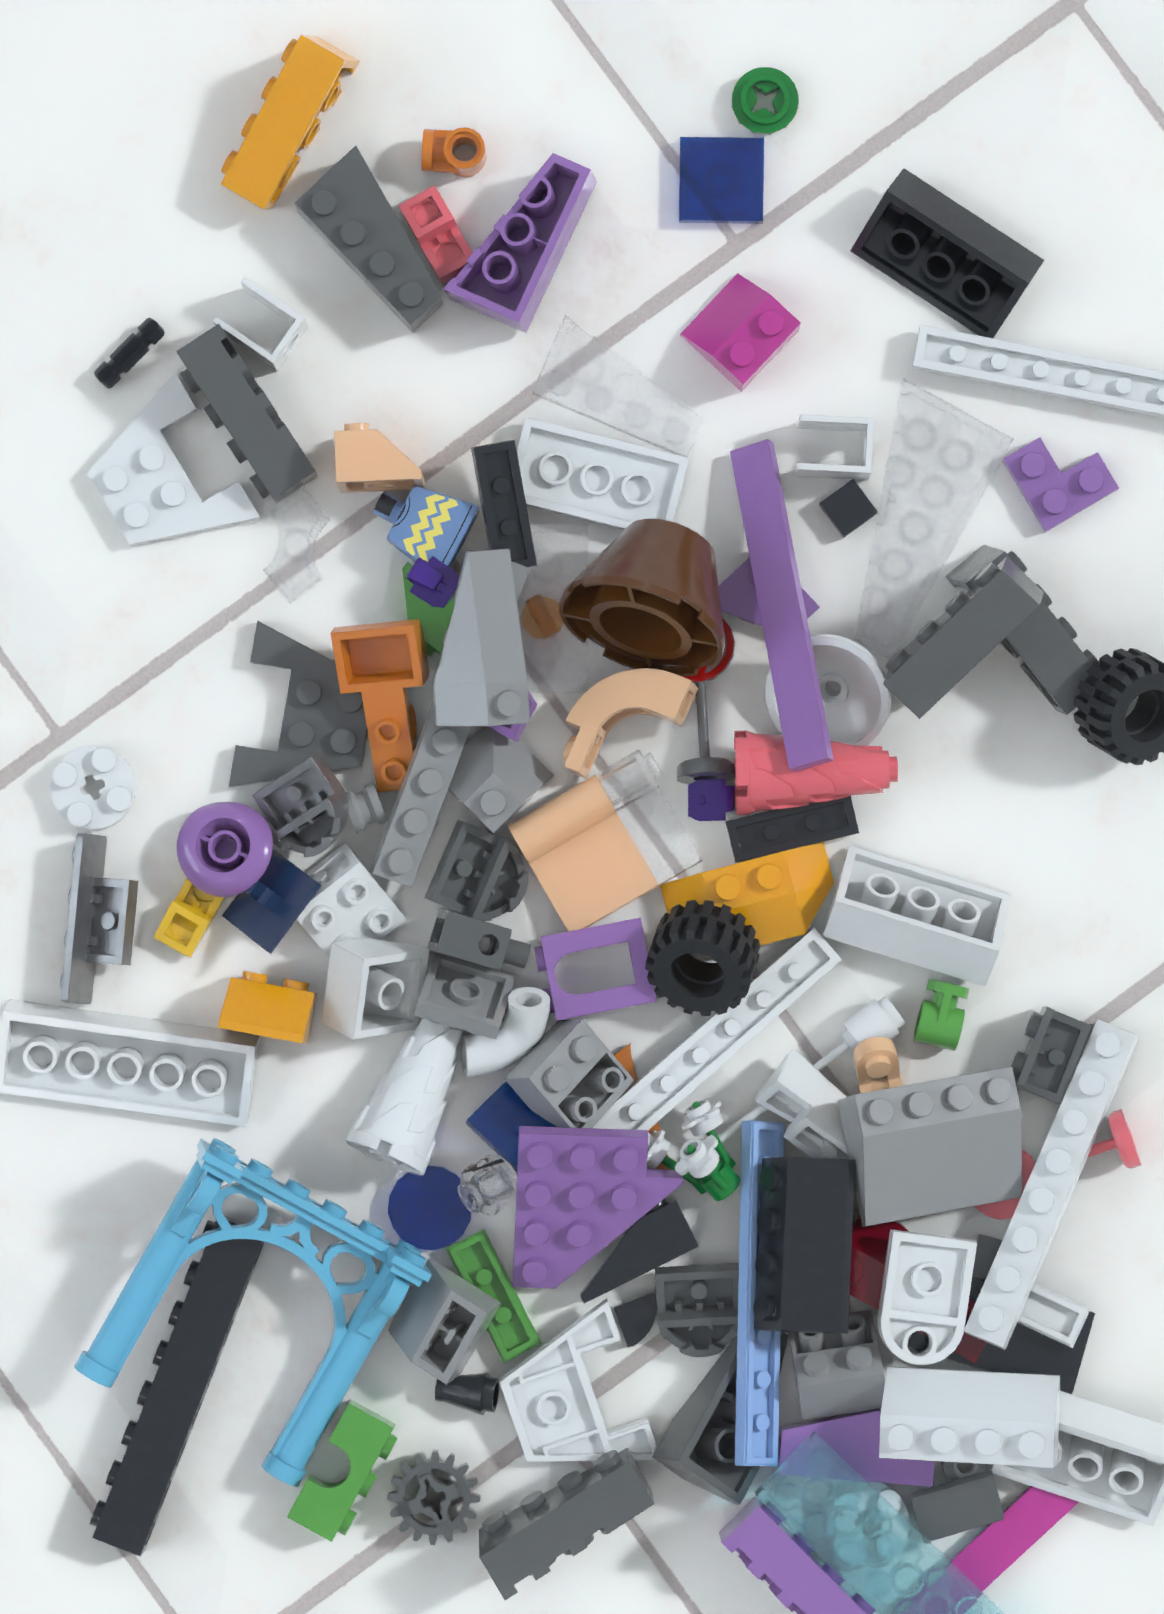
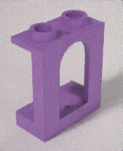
M641 918L540 937L542 946L534 947L538 972L547 971L550 987L542 990L550 997L549 1013L555 1012L556 1021L657 1001L654 985L649 984L647 979L649 971L645 969L648 952ZM628 942L636 984L585 994H569L557 985L555 967L563 956L572 952Z

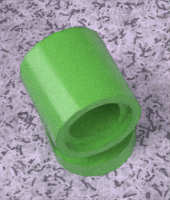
M928 979L926 990L933 991L934 994L932 1002L923 1000L921 1003L913 1041L955 1051L965 1016V1010L956 1007L959 998L967 999L969 988Z

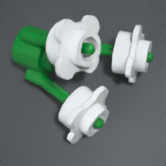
M707 1099L699 1102L696 1101L685 1110L687 1115L683 1118L682 1129H690L694 1137L705 1133L707 1137L703 1140L694 1138L685 1142L681 1148V1160L678 1163L666 1155L671 1143L663 1138L665 1131L661 1129L659 1131L654 1130L652 1134L648 1133L647 1168L655 1169L662 1163L669 1169L676 1170L679 1175H683V1179L691 1183L701 1195L708 1192L715 1201H722L729 1197L741 1182V1178L733 1170L736 1162L726 1152L714 1129L723 1122L718 1108L722 1105L720 1100L711 1103Z

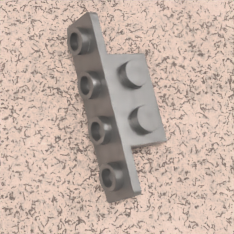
M77 833L76 842L72 852L74 863L72 885L68 894L70 905L68 927L64 936L66 948L64 970L60 979L61 1001L64 1003L91 1004L95 963L131 966L139 881L103 878L106 836Z

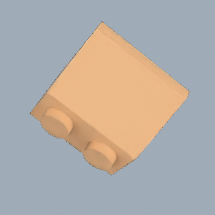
M368 423L344 424L343 431H334L336 483L341 493L412 490L413 486L425 488V480L421 469L377 429H370Z

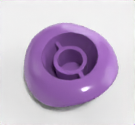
M216 802L198 808L185 820L177 838V856L184 874L196 888L216 897L236 896L253 886L266 871L273 850L272 832L266 819L255 809L237 802Z

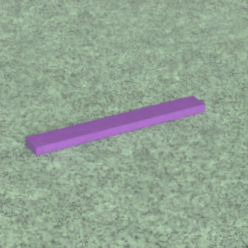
M766 439L732 450L730 455L788 766L790 770L797 772L834 761L775 447L772 441Z

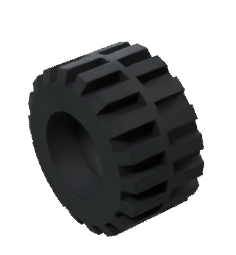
M1121 648L1114 650L1112 657L1105 654L1099 658V665H1091L1086 671L1089 674L1086 680L1080 681L1077 687L1081 690L1080 695L1074 697L1073 706L1078 708V711L1073 714L1074 721L1080 725L1078 731L1081 736L1087 739V742L1120 762L1143 765L1144 761L1147 760L1151 763L1158 759L1160 752L1164 753V663L1138 649L1129 648L1126 651ZM1138 696V700L1134 709L1126 717L1129 706L1131 705L1133 700Z
M696 900L687 901L685 908L678 904L672 907L670 914H664L657 926L645 963V969L649 971L647 979L649 984L656 985L654 992L659 998L666 997L668 1005L673 1008L680 1006L684 1008V1013L692 1015L693 1011L700 1012L701 1016H710L711 1011H715L718 1015L727 1013L728 1007L734 1009L740 1004L741 999L745 998L749 991L760 956L758 954L760 949L759 939L754 938L756 931L752 925L744 924L746 918L741 913L736 915L731 913L732 907L725 904L722 907L714 906V901L705 900L704 904H698ZM689 953H697L708 956L711 959H713L716 963H707L700 961L691 956Z

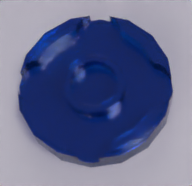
M428 1165L424 1176L407 1172L396 1182L389 1195L388 1215L393 1229L402 1240L418 1249L437 1250L450 1246L464 1234L471 1221L473 1203L468 1187L456 1173L441 1166Z

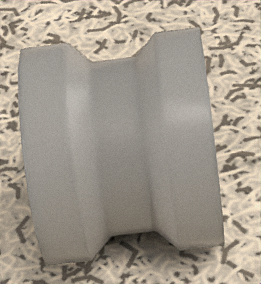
M373 782L365 785L361 792H346L348 815L356 833L364 831L366 826L373 822L378 824L388 822Z

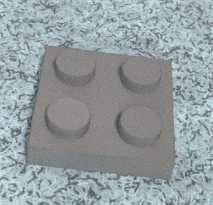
M434 952L416 1004L414 1016L427 1019L433 1023L465 1030L475 1035L496 1039L516 975Z

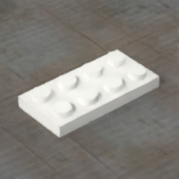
M525 417L517 448L526 506L625 530L631 523L641 519L674 521L689 461L688 457Z

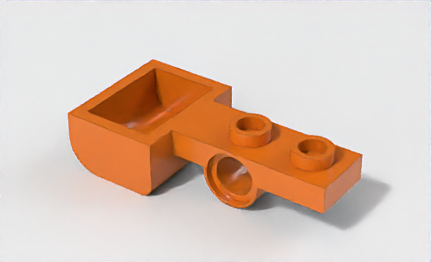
M419 619L334 627L330 634L340 694L361 692L377 792L398 791L401 788L414 753L417 737L415 710L413 705L409 704L407 688L424 686L429 677L428 658L421 622Z

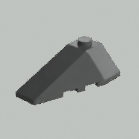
M781 1332L780 1372L788 1335L785 1332ZM736 1335L672 1419L652 1457L682 1479L733 1504L740 1505L760 1466H735Z

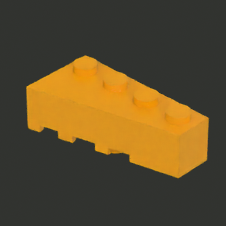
M300 35L298 40L293 38L288 43L281 57V61L285 62L284 67L278 78L272 76L267 82L261 94V98L265 100L258 115L254 113L250 115L241 132L245 139L238 152L231 151L221 169V172L225 174L221 185L262 209H273L300 163L301 157L296 155L299 147L305 150L314 140L320 130L321 120L317 118L321 111L325 113L330 106H334L342 93L340 90L341 83L338 81L345 70L353 74L360 62L317 36Z

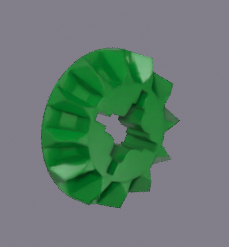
M771 67L752 69L737 81L733 89L732 109L738 123L742 124L752 133L771 135L786 128L797 113L799 104L797 88L791 78L778 69ZM753 88L764 96L770 93L774 94L777 90L779 91L772 101L776 115L772 111L769 112L766 108L752 112L758 101Z

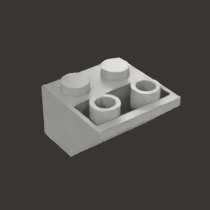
M584 1019L558 1020L505 1078L533 1112L556 1127L593 1128L635 1081Z
M429 1258L425 1263L432 1274L429 1282L423 1280L420 1287L415 1284L412 1286L388 1331L412 1363L447 1385L464 1370L500 1307L501 1302L432 1258Z
M871 1310L849 1313L848 1334L788 1333L803 1420L881 1409L885 1377Z

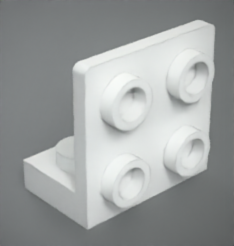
M344 843L306 873L322 886L297 920L329 959L332 942L359 938L382 940L405 921L402 912L367 871L347 843Z

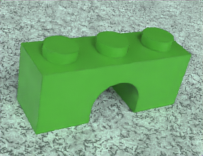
M350 1400L328 1440L330 1443L340 1447L348 1455L350 1460L349 1475L337 1483H326L310 1475L287 1517L331 1542L337 1532L345 1536L357 1514L350 1509L358 1494L366 1498L378 1476L371 1472L378 1456L384 1460L387 1459L398 1437L391 1434L396 1424L361 1404Z

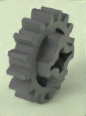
M433 1449L431 1460L425 1461L424 1456L418 1452L415 1455L416 1465L412 1467L404 1461L400 1467L405 1476L393 1475L391 1482L399 1487L398 1491L389 1492L387 1495L388 1500L398 1502V1506L390 1511L391 1517H403L404 1520L399 1530L403 1532L412 1527L415 1530L413 1540L416 1542L421 1538L422 1534H428L430 1545H435L438 1535L443 1534L449 1543L453 1541L452 1530L454 1528H457L462 1533L468 1530L463 1520L465 1517L476 1519L477 1512L469 1506L470 1503L480 1502L481 1495L471 1493L470 1488L478 1484L477 1477L466 1479L464 1474L467 1472L469 1465L466 1462L457 1468L453 1465L455 1460V1454L450 1453L446 1460L443 1461L440 1460L438 1450ZM432 1469L446 1471L455 1479L447 1482L436 1477ZM417 1475L420 1488L417 1494L406 1499V1488L411 1479ZM428 1481L436 1493L443 1491L445 1494L440 1502V1512L433 1502L425 1503L423 1500L428 1493ZM463 1495L462 1507L458 1514L451 1519L448 1509L452 1500ZM418 1513L433 1518L435 1525L422 1523L413 1515Z

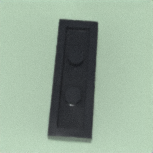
M515 440L471 447L489 550L508 548L510 549L512 562L525 567L537 566Z
M851 796L832 801L809 803V805L771 810L725 822L735 863L859 833Z

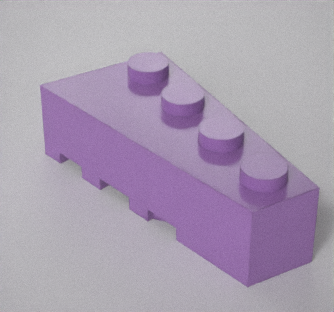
M552 153L519 194L517 202L494 225V230L480 248H476L466 260L467 264L459 274L452 278L443 290L454 302L527 333L597 183L592 170Z
M755 1496L719 1531L721 1543L731 1553L736 1550L740 1554L738 1557L745 1564L746 1568L757 1579L765 1580L770 1585L769 1589L776 1598L791 1612L795 1611L797 1614H873L876 1611L873 1605L859 1591L852 1596L841 1585L846 1578L829 1560L822 1565L811 1554L816 1547L800 1530L792 1534L781 1523L786 1516L771 1500L767 1499L762 1504Z

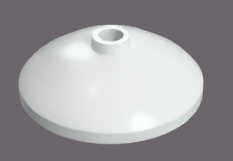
M831 634L811 635L830 741L868 746L883 729L891 707V692L883 685L886 674L882 666L868 650L848 638ZM769 670L765 685L766 705L772 721L782 734L771 670ZM829 681L838 682L841 690H833L829 686Z

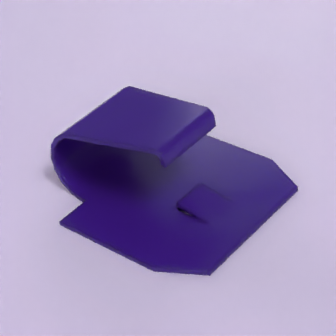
M433 556L429 562L418 557L405 576L414 584L409 592L432 607L440 608L446 606L456 591L459 576L455 570Z
M698 779L688 785V817L697 821H726V812L735 810V786L726 785V779Z

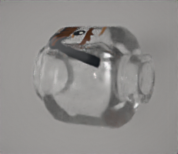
M487 1154L465 1168L461 1173L460 1185L458 1186L459 1197L465 1207L473 1214L479 1213L486 1217H492L515 1203L517 1164L512 1159L506 1160L498 1154Z

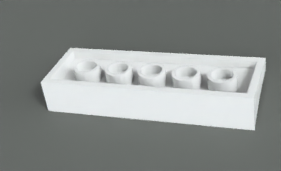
M9 999L2 1011L0 1027V1093L246 1127L260 1035Z

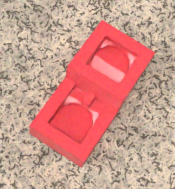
M434 185L399 204L398 207L441 285L459 274L467 264L466 260L473 252Z

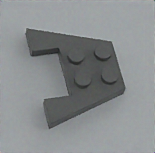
M257 620L250 662L291 670L277 752L236 745L228 787L274 781L317 752L321 754L332 771L362 767L368 731L361 692L340 694L335 661Z

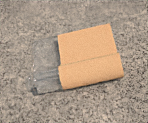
M638 749L507 825L567 931L590 927L703 861L656 779L663 773L651 752L643 756Z

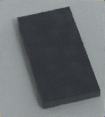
M972 1277L969 1297L976 1303L985 1280ZM1089 1311L1073 1348L1017 1322L1005 1350L987 1343L976 1364L955 1352H952L946 1358L991 1372L1060 1375V1391L1072 1394L1095 1313ZM916 1331L910 1335L907 1346L924 1351L929 1344V1338Z

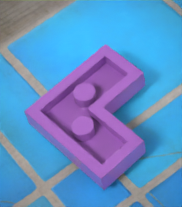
M1040 437L1002 460L1044 532L1056 527L1119 489L1098 452L1061 473Z

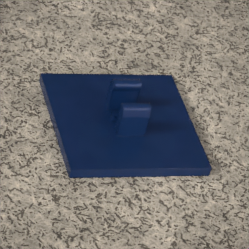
M273 849L269 865L261 878L248 890L238 894L222 916L271 954L322 885Z

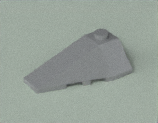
M510 549L466 551L453 600L455 604L449 628L445 631L442 643L444 647L438 669L435 670L432 682L435 726H498L530 723L528 680Z

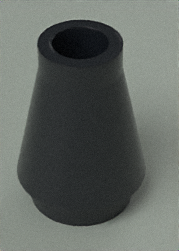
M489 1373L459 1375L447 1385L437 1379L435 1400L446 1402L480 1415H484L485 1412H495L499 1399V1379L490 1377Z

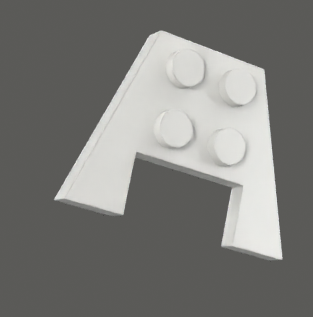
M176 373L87 472L130 546L261 519L239 481L202 502L164 437L162 431L198 411Z
M607 1298L499 1378L527 1462L596 1461L601 1455L609 1451L616 1450L619 1453L626 1448L629 1449L635 1461L655 1460L652 1456L657 1448V1444L647 1417L609 1430L606 1429L581 1354L621 1341Z

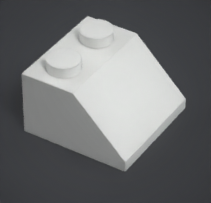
M370 938L332 942L321 1023L353 1040L416 1030L420 1023V1017L414 1016V1012L426 978L430 949L423 946Z

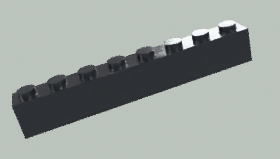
M225 1216L231 1226L245 1224ZM208 1220L202 1233L219 1228L220 1225L217 1220L215 1222ZM252 1239L225 1240L206 1246L200 1262L192 1260L183 1284L190 1286L185 1301H176L168 1320V1324L174 1326L169 1342L161 1340L153 1358L152 1364L159 1366L153 1382L145 1380L137 1400V1404L143 1406L137 1422L129 1421L123 1435L121 1444L128 1446L122 1462L114 1460L105 1484L112 1486L106 1502L98 1501L90 1520V1524L96 1526L92 1538L137 1556H141L145 1551L265 1242Z

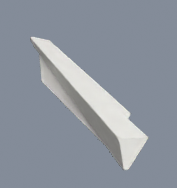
M791 1050L758 1093L755 1101L792 1122L788 1125L783 1137L812 1158L849 1159L837 1100L847 1096L796 1050Z

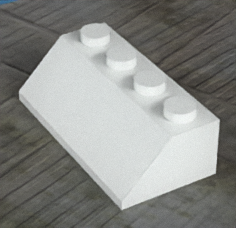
M849 846L830 905L823 937L964 981L986 986L1000 951L1011 895Z
M888 1366L880 1414L879 1458L1053 1468L1058 1463L1060 1375Z
M1060 1391L1058 1463L1053 1468L992 1464L991 1471L993 1474L1154 1526L1164 1503V1424Z

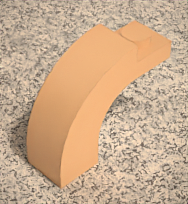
M650 668L622 671L599 681L580 697L565 720L573 728L579 730L577 736L572 735L563 752V758L566 759L564 767L571 773L587 779L607 734L617 723L628 717L651 715L682 727L698 687L691 680L677 674Z

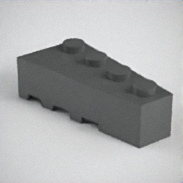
M628 1448L619 1453L616 1450H612L601 1455L594 1462L595 1466L582 1473L576 1470L566 1474L557 1482L558 1486L544 1494L542 1491H536L525 1497L520 1502V1507L507 1514L504 1511L497 1512L482 1523L483 1527L479 1529V1558L505 1601L518 1593L514 1585L527 1576H533L535 1580H538L551 1571L549 1567L561 1554L564 1553L574 1557L586 1549L594 1540L593 1534L598 1530L602 1534H609L654 1505L652 1489Z

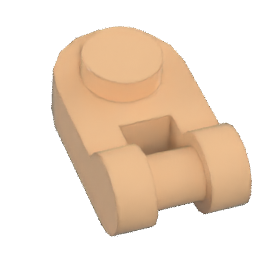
M871 1037L863 1040L855 1047L853 1058L859 1093L902 1086L898 1056L892 1040L885 1037Z

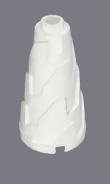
M423 1018L413 1035L406 1039L389 1074L384 1073L368 1105L364 1106L359 1112L346 1137V1143L382 1162V1160L393 1163L392 1167L411 1174L424 1176L436 1144L434 1137L446 1105L444 1097L457 1065L455 1058L463 1030L444 1024L433 1023Z

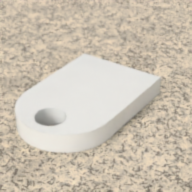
M890 1229L877 1324L883 1343L901 1360L915 1365L934 1364L948 1357L959 1345L966 1323L977 1247L976 1241ZM916 1331H925L929 1337L927 1348L918 1354L911 1353L907 1346L908 1338Z

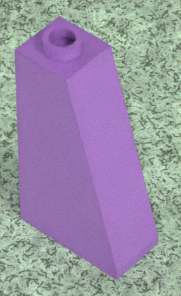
M881 1409L828 1416L780 1426L777 1471L781 1474L933 1487L935 1461L879 1458Z

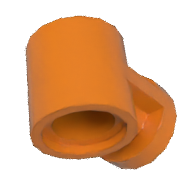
M464 127L457 128L454 131L423 130L422 171L454 173L456 176L465 178L476 175L484 167L486 161L484 140L474 129ZM461 144H470L476 149V155L469 161H459L453 155L456 147Z

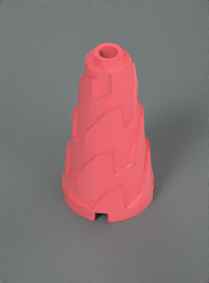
M747 730L734 731L736 815H749L758 811L809 805V803L832 801L853 795L883 793V789L890 787V782H898L897 756L889 757L888 750H882V746L849 745L830 741L834 761L793 772L788 766L783 735L756 734Z

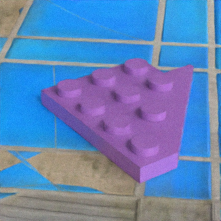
M519 1126L513 1287L555 1289L683 1184V1175H679L676 1170L647 1169L648 1130Z

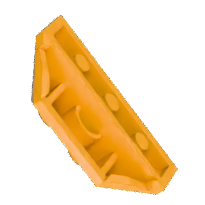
M824 842L705 871L660 884L666 911L669 914L672 907L680 904L685 908L687 901L696 900L698 904H704L705 900L714 901V906L722 907L725 904L732 907L731 913L735 915L741 913L746 918L744 924L753 926L756 931L754 938L759 939L761 946L805 934L832 888L834 880Z

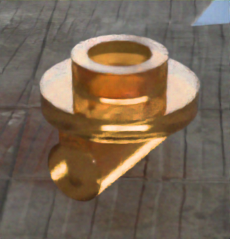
M538 594L525 601L526 605L523 608L521 620L525 631L530 636L537 639H549L560 632L563 621L559 613V604L549 597H541Z

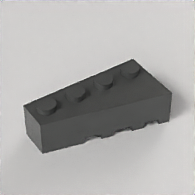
M354 146L295 202V206L304 220L406 327L414 333L443 305L442 296L357 146Z
M217 324L176 351L187 368L180 374L193 394L201 390L210 404L203 409L216 429L224 425L233 439L226 444L238 462L241 464L248 460L256 472L249 479L261 497L264 499L271 495L277 504L317 478L318 474L285 423L278 416L277 411L264 391L255 381L241 356L231 345L227 338L228 336L220 324Z
M983 545L945 577L954 588L960 586L969 591L977 584L974 581L977 575L991 562L997 566L1008 557L1024 573L1027 571V568L1013 551L1006 553L1003 550ZM1036 584L1044 592L1040 606L1000 644L1014 658L1020 656L1024 662L1020 664V667L1056 711L1068 715L1076 708L1073 706L1074 697L1080 695L1081 690L1077 687L1081 680L1085 681L1089 674L1086 671L1091 665L1097 666L1100 663L1088 649L1083 652L1073 640L1078 636L1074 628L1062 616L1059 619L1055 617L1048 608L1052 604V600Z
M1008 557L997 566L993 562L988 564L975 578L976 585L967 593L959 592L944 609L945 612L935 621L930 620L917 633L915 639L905 648H901L885 665L888 672L883 685L919 719L1040 606L1044 592Z

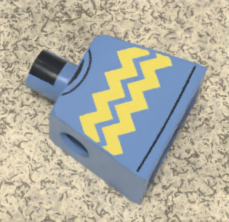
M413 486L406 501L384 491L373 510V514L393 524L387 535V540L400 552L414 562L418 557L429 562L433 556L450 568L480 513L479 507L472 503L419 486Z

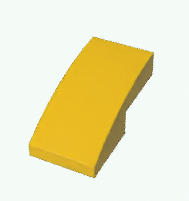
M186 878L153 938L191 958L226 897L206 894L196 888Z

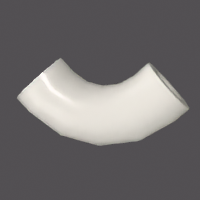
M522 987L512 991L508 996L506 1015L502 1020L496 1039L475 1034L462 1035L461 1061L465 1077L481 1076L505 1070L530 1052L543 1036L550 1012V997L545 991L535 987Z

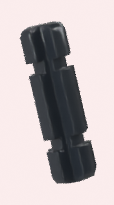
M147 318L138 327L139 332L136 335L132 333L109 356L111 360L108 363L104 361L95 370V377L106 388H112L121 379L119 375L123 371L127 373L149 351L148 346L151 343L155 345L164 336L163 328L154 319Z

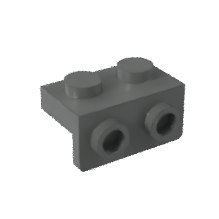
M1043 1006L1040 1013L1033 1011L1024 1035L1030 1037L1025 1053L1018 1051L1011 1065L1016 1087L1061 1105L1092 1025L1057 1012L1055 1009Z

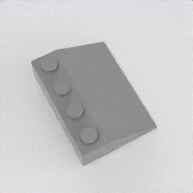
M1012 1067L859 1093L837 1100L848 1158L855 1160L854 1187L862 1227L1000 1202L1022 1196L1021 1106Z

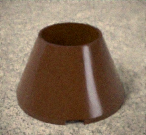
M641 519L631 523L566 587L559 602V613L563 623L579 641L585 643L587 638L605 649L604 657L632 669H659L682 677L694 676L698 674L701 667L708 665L711 669L716 667L724 653L725 639L715 552L705 538L690 528L675 522L662 519Z

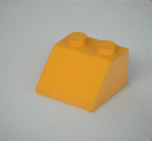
M248 971L242 972L241 979L231 977L220 1014L218 1028L302 1044L308 1043L318 994L308 991L309 983L284 978L283 986L266 983L268 975Z

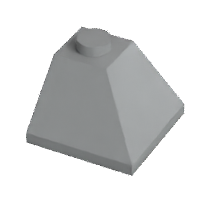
M483 726L464 745L448 790L496 835L554 774L519 740L518 742L513 741L492 728Z

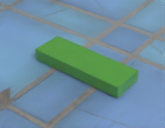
M485 1229L447 1247L446 1250L459 1276L501 1302L487 1331L503 1363L542 1344Z

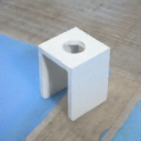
M243 277L241 284L244 290L291 322L292 326L271 354L220 318L216 317L213 320V324L215 326L220 324L229 339L278 371L307 330V322L303 316L246 277Z
M800 414L797 428L864 432L862 466L797 463L795 476L856 480L869 479L872 473L874 418Z

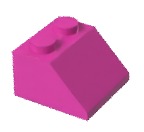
M737 273L682 331L680 336L742 392L797 334L801 322L772 295Z

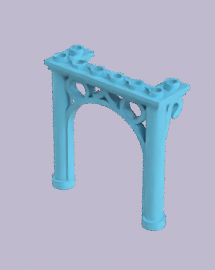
M213 1138L210 1144L200 1139L197 1144L199 1152L196 1155L197 1159L90 1348L88 1351H82L74 1368L92 1381L111 1388L175 1273L190 1256L200 1249L225 1240L252 1239L268 1242L288 1250L303 1260L321 1279L330 1296L334 1313L333 1335L327 1352L261 1465L266 1472L280 1481L298 1487L307 1472L304 1468L388 1319L400 1307L409 1289L410 1282L420 1287L423 1280L429 1282L432 1274L425 1264L427 1259L420 1255L422 1251L410 1243L400 1239L397 1245L382 1237L385 1231L375 1224L363 1219L359 1225L346 1218L345 1216L348 1211L333 1201L325 1199L324 1203L320 1204L308 1197L311 1191L300 1183L288 1179L286 1184L274 1179L271 1177L273 1170L253 1158L250 1159L248 1164L241 1161L239 1156L235 1154L236 1150L225 1142ZM224 1181L228 1183V1184H226V1185H224V1186L221 1187V1185H222V1183H223ZM231 1194H243L255 1201L258 1206L257 1215L247 1224L231 1226L222 1212L223 1201ZM263 1197L291 1211L296 1216L286 1223L277 1224L270 1222L269 1229L262 1228L261 1226L265 1224L268 1215L267 1204ZM212 1205L213 1214L220 1227L192 1238L209 1206ZM312 1223L344 1240L329 1245L323 1252L322 1261L315 1256L320 1250L310 1239ZM298 1232L301 1244L288 1236ZM348 1252L362 1259L365 1263L364 1275L355 1282H335L330 1271V1264L335 1255ZM371 1256L382 1261L377 1271H375V1264ZM366 1289L346 1324L345 1307L341 1294H355Z

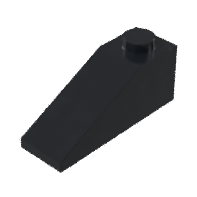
M664 1198L630 1226L580 1293L584 1304L699 1247L676 1199L667 1202L666 1198Z

